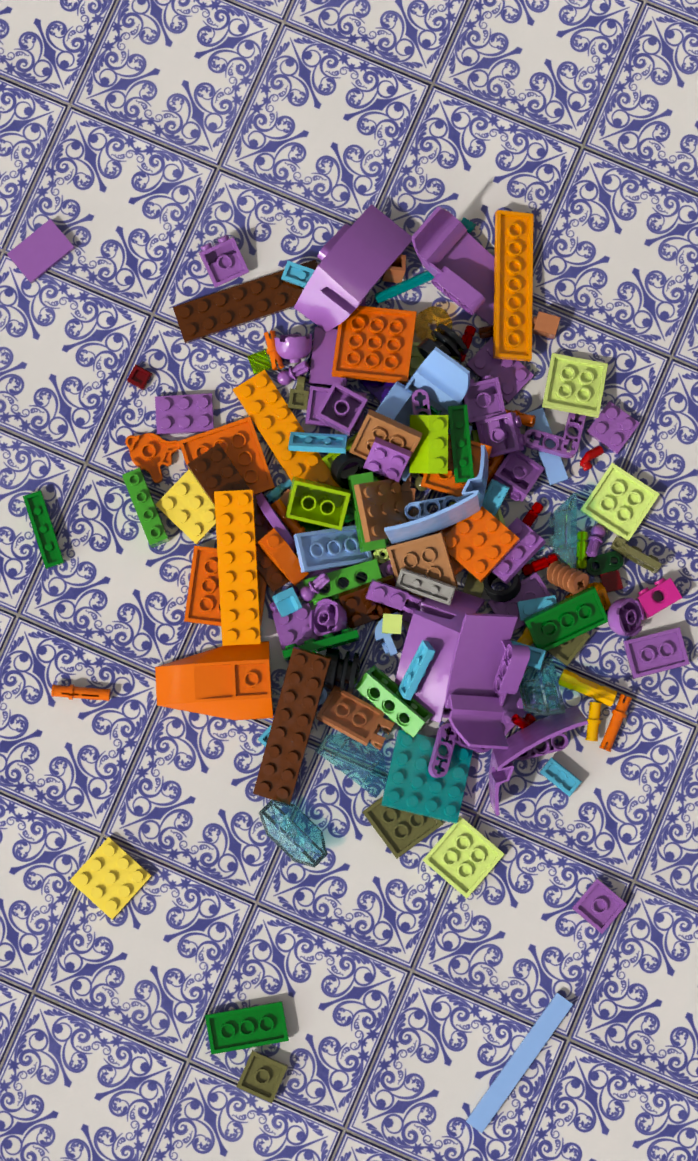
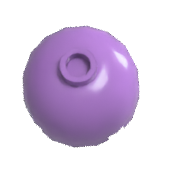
M306 333V336L288 334L280 335V338L274 337L277 353L283 359H289L290 363L301 362V358L307 357L312 349V334Z
M633 598L616 600L611 604L607 612L608 625L617 635H637L643 627L640 626L641 620H644V611L641 603Z
M331 599L318 601L315 610L312 609L309 615L310 629L314 631L315 635L320 637L330 633H334V636L341 634V631L347 625L345 609L342 605Z

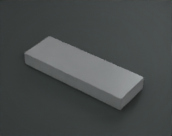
M403 567L400 570L395 587L447 605H451L457 587Z

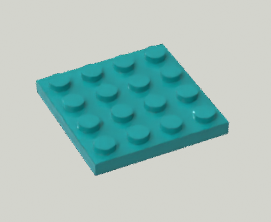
M398 730L381 805L457 824L473 750L454 745L447 774L444 777L433 778L429 774L428 766L436 738L420 734L413 738L405 731ZM444 745L439 747L440 755L445 756L447 754V748ZM439 765L434 768L437 770V773L442 770L439 768Z

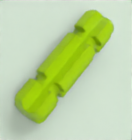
M579 531L577 533V540L579 542H577L576 558L578 560H576V568L585 569L587 567V560L585 558H587L588 542L586 540H588V532Z

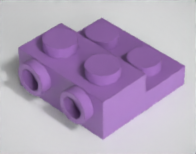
M224 235L217 239L218 243L214 245L207 243L201 246V251L198 252L215 288L249 272L233 236Z
M493 375L481 377L482 381L474 382V379H470L468 392L462 400L463 405H467L469 423L506 414L498 377L493 378Z
M510 412L475 422L480 443L492 446L489 458L524 450L526 439L523 434H520L519 427L522 426L520 416H516V413Z
M518 451L507 455L492 479L510 487L508 493L511 499L523 502L545 468Z

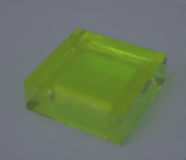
M265 350L247 356L254 375L264 369L265 371L272 369Z

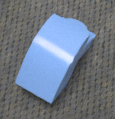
M382 618L375 628L376 642L384 640V643H381L385 654L389 653L390 657L398 654L391 637L395 634L382 633ZM402 623L401 632L405 631V628H404V626H403V623Z

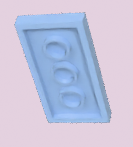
M356 525L342 527V531L331 528L293 535L301 573L356 565L373 560L371 551L360 553Z

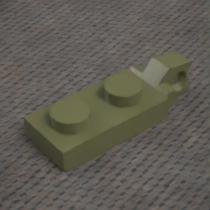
M617 536L610 547L621 553L623 557L654 574L658 572L662 565L655 556L645 555L640 548L629 546L625 539Z

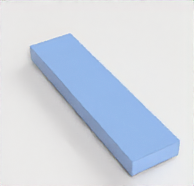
M543 408L526 413L536 416L534 427H529V429L552 434ZM541 437V439H540L539 445H541V443H542V440H543L542 437ZM553 440L545 441L548 448H554L556 445ZM538 451L550 486L568 480L560 456Z

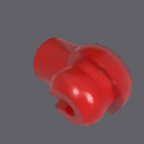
M599 445L587 451L580 461V467L582 466L584 471L591 469L593 465L590 461L604 453L603 448Z
M530 713L525 718L518 714L513 715L511 718V722L521 729L531 725L536 720Z

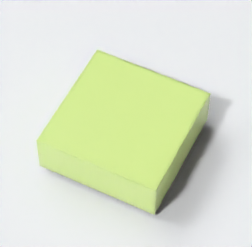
M383 613L382 633L401 635L403 615Z

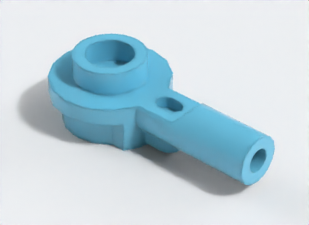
M288 479L286 482L276 486L265 495L268 499L267 501L274 503L282 496L281 493L286 488L291 487L292 481Z

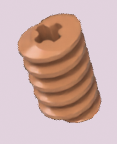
M554 561L547 569V580L573 595L587 589L589 585V576L586 573L561 563V561Z

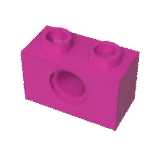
M662 578L654 583L656 587L651 590L647 587L638 592L639 597L635 600L641 603L647 619L683 598L671 578L668 580ZM654 592L662 594V601L657 602L654 600Z

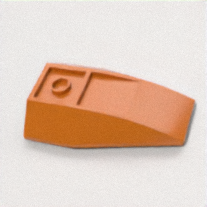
M263 641L261 644L221 646L155 667L157 706L230 720L273 718L269 641Z

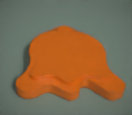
M154 433L137 436L130 435L125 440L133 463L138 468L147 471L154 483L162 482L161 466L170 467L172 465V454L181 449L177 440L166 441Z

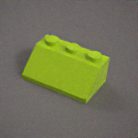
M410 415V428L423 434L409 460V473L448 474V415Z
M293 476L285 517L342 531L351 495L350 490Z

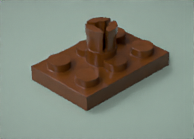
M393 575L377 580L394 587L396 585ZM371 582L338 594L341 605L347 613L349 628H355L383 618V613L392 614L401 610L366 599Z

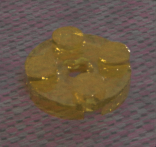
M432 306L417 315L415 332L421 341L425 338L435 341L431 335L432 330L428 326L433 321L436 322L437 326L441 323L452 330V320L444 309Z

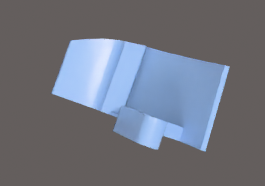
M435 347L405 386L399 381L393 385L375 412L410 427V415H414L412 394L418 389H423L429 395L430 405L438 411L442 410L441 415H448V406L460 405L467 394L470 386V371ZM419 392L418 396L415 397V400H418L420 406H416V410L422 408L423 400L426 399L422 392ZM409 462L400 478L403 482L411 474L409 473Z
M481 445L479 474L475 478L468 479L461 492L463 496H447L411 502L406 505L405 515L410 522L384 528L392 544L438 532L481 510L488 480V452L485 445ZM450 502H455V504L447 507ZM436 505L438 506L437 512L429 513V507ZM413 508L419 509V513L415 517L409 515L410 510Z

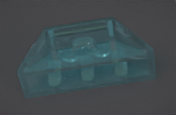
M573 493L554 511L552 517H549V528H552V536H549V547H552V553H555L562 563L569 565L571 568H577V493Z
M546 657L544 658L541 670L528 667L524 672L519 686L524 711L543 716L565 713L553 658Z
M341 733L327 735L315 750L375 798L385 787L387 781L385 757L369 743L365 746Z
M271 800L259 812L266 835L294 862L315 868L328 854L323 832L295 804L288 805L286 802Z

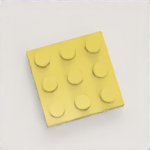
M190 470L155 504L196 545L216 525L215 507Z
M108 837L69 881L113 920L152 875L115 841Z

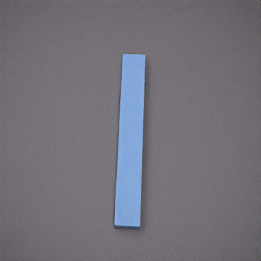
M559 993L554 995L466 1119L468 1124L480 1133L485 1130L573 1006L570 1001Z

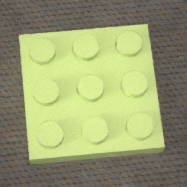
M552 353L542 407L598 418L608 363Z
M611 463L580 511L620 538L625 539L626 542H629L660 494L614 463Z
M459 816L457 824L453 823L424 857L423 861L465 898H468L504 856V853Z

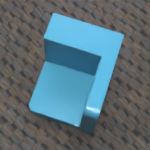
M293 587L272 597L281 617H285L302 608Z

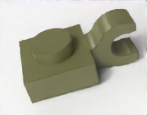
M298 376L296 389H290L288 408L307 411L309 391L304 390L305 377Z

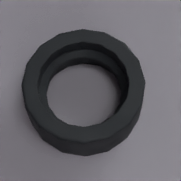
M349 451L346 454L337 456L330 468L334 481L345 489H349L347 478H341V472L346 465L358 462L359 467L355 474L369 472L368 469L363 468L365 459Z
M491 572L483 580L487 595L496 602L512 600L521 589L518 573L513 577L512 585L502 591L493 590L491 587L492 582L498 578L494 573Z

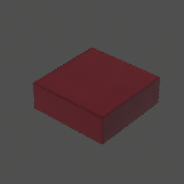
M135 364L126 381L144 391L153 374Z
M619 570L599 575L601 584L605 587L607 593L623 589Z

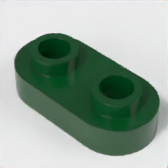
M608 552L591 557L587 561L585 569L589 575L599 576L600 574L619 570L623 565L624 559L619 552ZM615 557L617 564H612L611 558ZM593 563H598V564H599V568H598V569H594V568L592 567V564H593Z

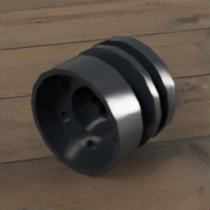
M441 323L436 327L437 331L433 330L431 332L435 341L425 338L417 346L424 359L435 347L458 361L462 359L461 354L466 355L468 353V348L462 339L453 330Z
M327 648L325 656L331 657V662L323 688L333 690L335 683L340 682V691H343L344 685L347 683L349 684L348 693H353L360 672V653L355 652L353 661L349 660L350 651L346 652L344 659H340L339 649Z

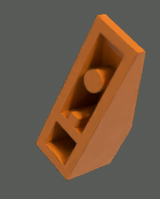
M274 528L257 542L259 547L293 586H296L309 574L308 572L301 573L299 559Z

